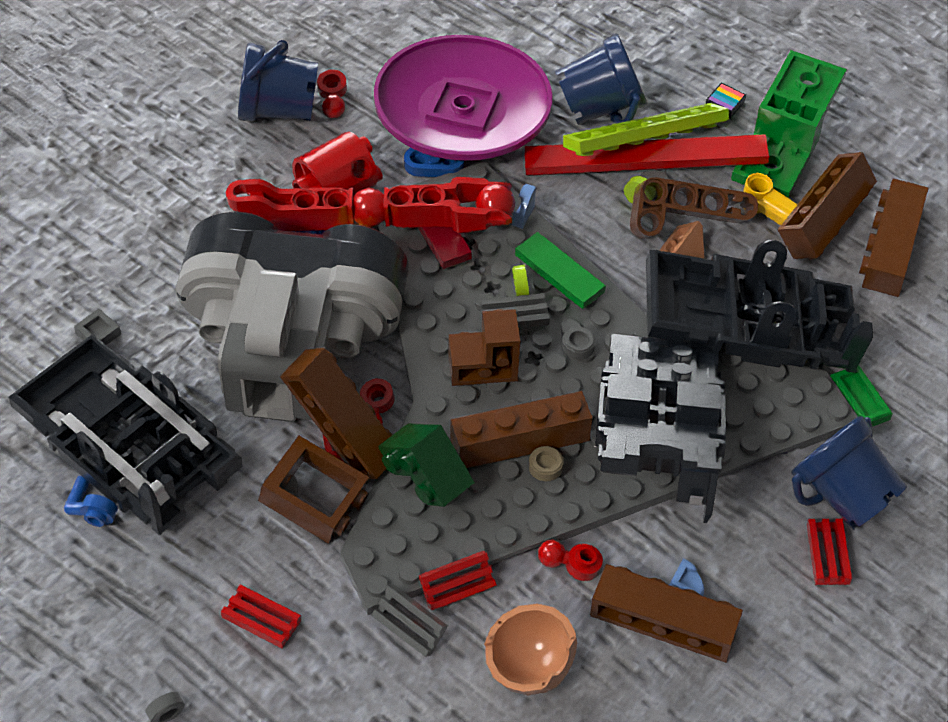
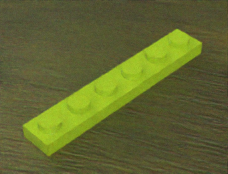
M708 103L563 135V147L575 151L578 156H589L594 154V150H616L621 144H642L644 139H664L674 132L691 133L693 128L696 127L713 128L717 126L718 122L729 120V109Z

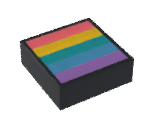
M721 82L706 99V104L713 103L728 108L729 118L731 119L744 104L746 94Z

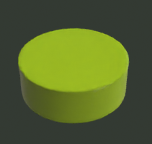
M633 176L625 185L624 195L632 204L636 187L647 180V178ZM646 186L645 195L649 200H653L656 195V189L652 186Z
M525 264L513 266L512 273L516 296L530 295Z

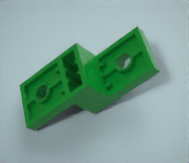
M790 50L759 106L753 134H766L769 162L767 164H774L778 168L765 167L767 164L736 165L732 172L731 180L745 185L749 175L762 173L772 180L775 190L789 198L819 141L825 114L845 78L847 69ZM806 80V81H811V82L814 83V84H812V85H807V84H804V83H802V82H804V81Z

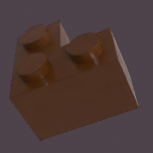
M516 309L482 311V332L448 334V357L452 386L518 381L520 335Z

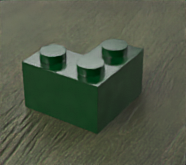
M408 423L378 446L383 455L382 462L387 470L394 475L411 476L416 485L415 492L417 496L427 505L445 507L475 483L442 425Z

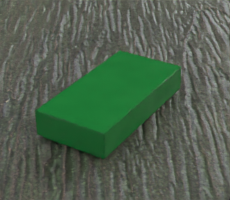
M859 365L856 373L847 372L845 369L830 375L857 416L869 417L872 427L891 420L893 413Z

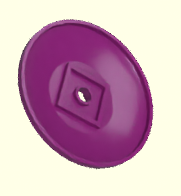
M445 35L416 42L393 55L383 65L376 78L374 105L378 118L388 132L410 148L444 159L482 160L515 151L533 140L541 132L551 113L552 89L543 69L535 60L521 50L507 43L487 37ZM460 105H466V106H468V107H466V108H460L459 106H460Z

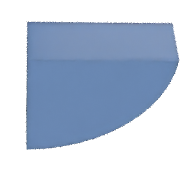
M523 185L518 196L521 198V204L518 210L513 212V226L523 228L535 207V186Z
M683 558L669 585L683 590H694L703 596L704 584L697 572V568Z

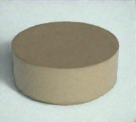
M543 446L531 453L529 457V471L534 478L540 481H552L561 475L563 456L557 449Z

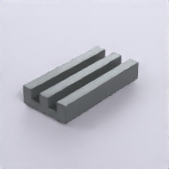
M544 293L481 300L480 303L481 313L482 311H493L496 309H516L519 329L548 326L550 324V316L547 313L548 307L547 303H545ZM540 313V314H537V315L521 316V315H526V314Z
M395 585L387 586L385 597H381L378 602L379 608L374 609L371 616L425 657L431 656L448 625ZM395 599L396 601H398L400 604H402L404 607L410 610L413 614H415L417 617H419L421 620H423L425 623H427L429 626L435 629L434 634L431 633L424 626H422L411 615L406 614L403 610H401L399 607L393 604V600ZM387 611L394 615L396 618H398L401 622H403L405 625H407L409 628H411L413 631H415L429 643H426L423 639H421L419 636H417L415 633L409 630L406 626H404L402 623H400L398 620H396L394 617L388 614Z

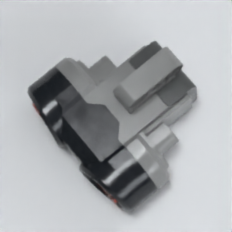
M225 212L202 220L192 230L176 284V295L181 305L191 315L201 321L199 328L200 336L209 342L221 344L218 354V368L227 411L242 412L247 417L293 422L296 419L312 420L280 376L305 349L325 348L335 357L351 358L359 354L361 343L379 340L390 335L399 323L409 263L402 249L392 239L380 231L357 224L338 225L329 228L320 235L278 230L268 220L251 213Z

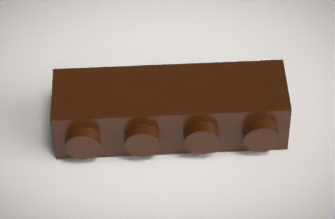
M863 152L838 154L777 229L793 259H815L821 256L830 241L838 235L841 227L854 214L855 209L869 195L870 190L877 183V179Z
M892 178L889 190H882L878 207H882L884 210L883 212L876 211L872 229L878 231L877 234L870 233L865 250L871 252V256L864 255L859 274L865 275L862 288L899 297L929 187Z
M325 348L305 349L280 378L342 460L368 476L369 479H377L386 469L382 462L383 455L378 446L393 434L382 426L375 416L376 413L373 407L362 399L356 390L355 383L345 376L337 365L336 357Z
M579 391L451 419L450 441L465 467L470 468L529 455L535 449L543 446L556 449L590 441L592 415L583 392Z
M606 564L592 598L590 616L727 663L743 610L736 608L729 602L716 601L701 596L694 590H683L668 585L661 579L647 578L633 573L628 568Z

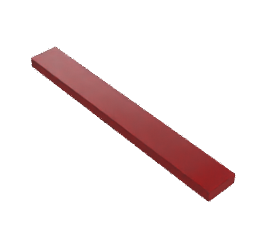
M766 134L644 140V143L637 145L621 144L616 150H594V154L589 156H578L575 151L564 148L563 144L525 146L526 175L767 164L769 162Z

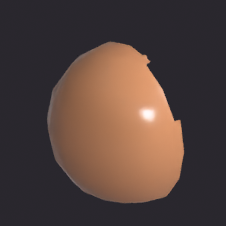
M538 603L518 606L503 614L490 628L484 643L486 664L492 677L512 692L529 696L552 691L563 681L573 664L577 649L576 632L569 619L554 607Z

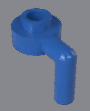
M77 476L64 505L65 513L68 515L84 516V520L87 523L96 527L113 523L118 511L117 505L110 499L97 494L87 495L82 502L89 482L84 477Z

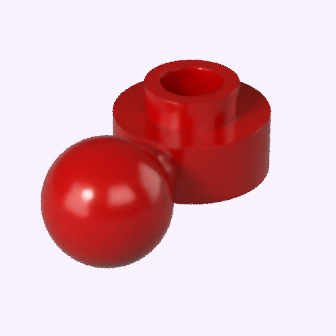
M326 70L317 78L318 93L321 97L325 98L322 102V111L329 118H338L345 111V102L341 97L347 91L346 77L338 70Z
M375 378L367 381L362 386L360 396L373 407L376 413L375 416L383 426V419L380 413L388 411L393 406L395 395L388 381ZM377 397H383L380 401H374Z
M547 540L541 544L538 550V558L544 566L555 568L565 564L568 573L580 581L594 579L599 574L603 563L600 551L589 544H577L570 551H567L559 541ZM581 557H586L590 561H585Z

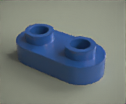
M409 148L404 154V168L413 176L438 177L460 171L464 168V160L434 157Z

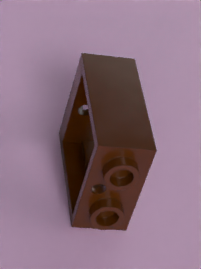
M298 435L262 484L258 501L329 544L335 534L341 536L345 532L351 521V517L348 515L352 509L359 510L369 495V492L365 490L369 477ZM303 462L350 489L331 518L284 490Z

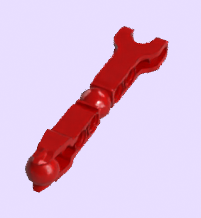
M455 177L451 180V183L399 185L390 189L384 187V194L378 189L369 187L358 191L356 194H354L353 188L346 190L338 187L280 189L262 179L237 180L232 182L226 190L227 202L233 211L260 216L271 222L278 230L283 231L328 230L334 226L355 224V222L371 228L385 221L386 227H390V225L400 228L452 227L453 231L464 233L486 230L490 226L512 223L511 216L516 204L511 192L512 185L510 183L489 182L485 178ZM243 193L249 195V196H242V197H237V196H236V195L243 194ZM476 201V208L461 206V203Z

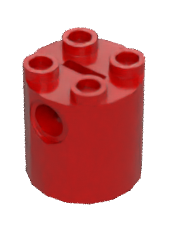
M350 131L344 132L295 158L292 163L295 180L292 182L293 189L338 187L349 190V188H353V192L356 194L362 189L374 187L377 182L383 179V175L370 154L373 150L370 141L365 136L359 138Z

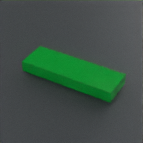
M536 232L515 248L516 257L581 309L586 308L605 293V284L539 232Z

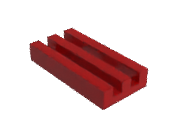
M837 518L835 522H829V519H822L821 522H816L815 519H808L807 532L815 585H850L852 574L843 518ZM817 532L823 533L829 576L823 575ZM831 532H835L841 576L837 575Z
M481 551L418 575L428 608L435 610L497 586L491 574L493 573L492 568L488 564V554L485 551ZM478 563L480 564L481 568L430 587L429 582ZM484 577V579L474 582L472 584L466 585L464 587L453 590L438 597H433V595H436L438 593L444 592L446 590L470 582L477 578Z
M240 584L236 589L237 594L235 596L232 595L228 600L229 605L227 607L224 606L221 610V617L283 649L301 623V615ZM238 608L255 617V619H257L258 621L264 624H269L283 631V634L280 635L266 628L265 626L235 612L236 609Z

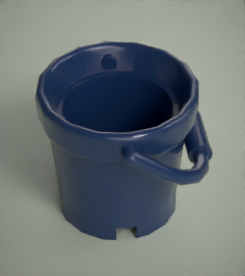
M618 33L606 38L602 46L555 70L558 77L561 75L566 77L560 80L559 84L571 112H574V114L581 112L582 117L575 119L578 125L608 114L611 121L616 124L631 121L637 109L648 104ZM629 108L628 114L622 120L620 110Z
M285 40L278 41L269 51H266L262 45L248 43L241 78L238 120L254 121L257 117L311 121L319 62L286 56L288 54V43Z
M861 415L856 417L809 454L791 471L794 476L792 478L793 491L798 503L811 506L825 500L847 522L852 530L873 518L889 505L888 503L893 495L898 497L907 488V485L898 476L873 440L872 424L869 417L864 418ZM801 483L803 485L809 484L818 494L808 498L805 497L802 492Z

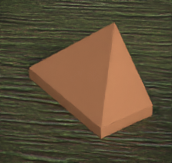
M695 221L677 226L659 251L704 259L703 225L700 221Z

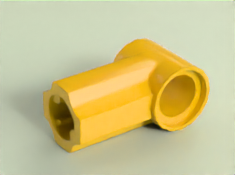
M754 173L747 177L743 192L750 193L757 199V213L764 214L781 226L798 204L775 190L772 180L767 175Z

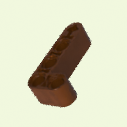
M652 177L640 183L635 189L630 229L632 234L640 239H647L659 234L664 226L666 212L730 223H741L753 218L757 214L758 202L752 194L747 192ZM646 186H652L656 189L657 198L655 201L649 200L646 197ZM676 191H682L686 195L687 202L685 206L677 203L675 199ZM707 195L712 196L716 200L717 206L714 211L707 208L705 204ZM740 203V206L745 208V212L741 213L739 208L731 207L727 209L728 205L733 206ZM643 216L649 217L653 222V228L650 232L644 230L641 226V218Z

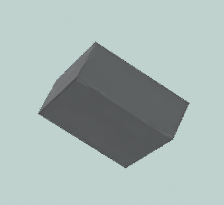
M97 309L74 326L75 334L82 340L93 334L105 345L121 335L120 326L101 309Z

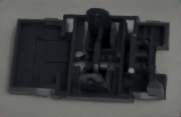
M768 240L759 244L751 260L714 254L711 260L659 250H649L646 258L648 337L682 343L683 341L707 344V347L712 348V352L718 353L722 344L725 343L726 354L741 356V360L744 362L780 367L781 364L803 367L807 358H809L810 369L817 370L818 367L826 365L856 373L857 367L873 339L872 322L867 321L860 323L859 314L854 313L855 306L851 285L813 279V272L784 267L787 259V249L782 242L777 240ZM767 252H776L775 258L771 263L763 262ZM737 274L745 275L744 279L740 278L738 280ZM781 317L782 321L776 324V318ZM740 319H744V320H745V321L743 322L742 327H741ZM839 322L846 323L847 325L840 339H837L835 330Z

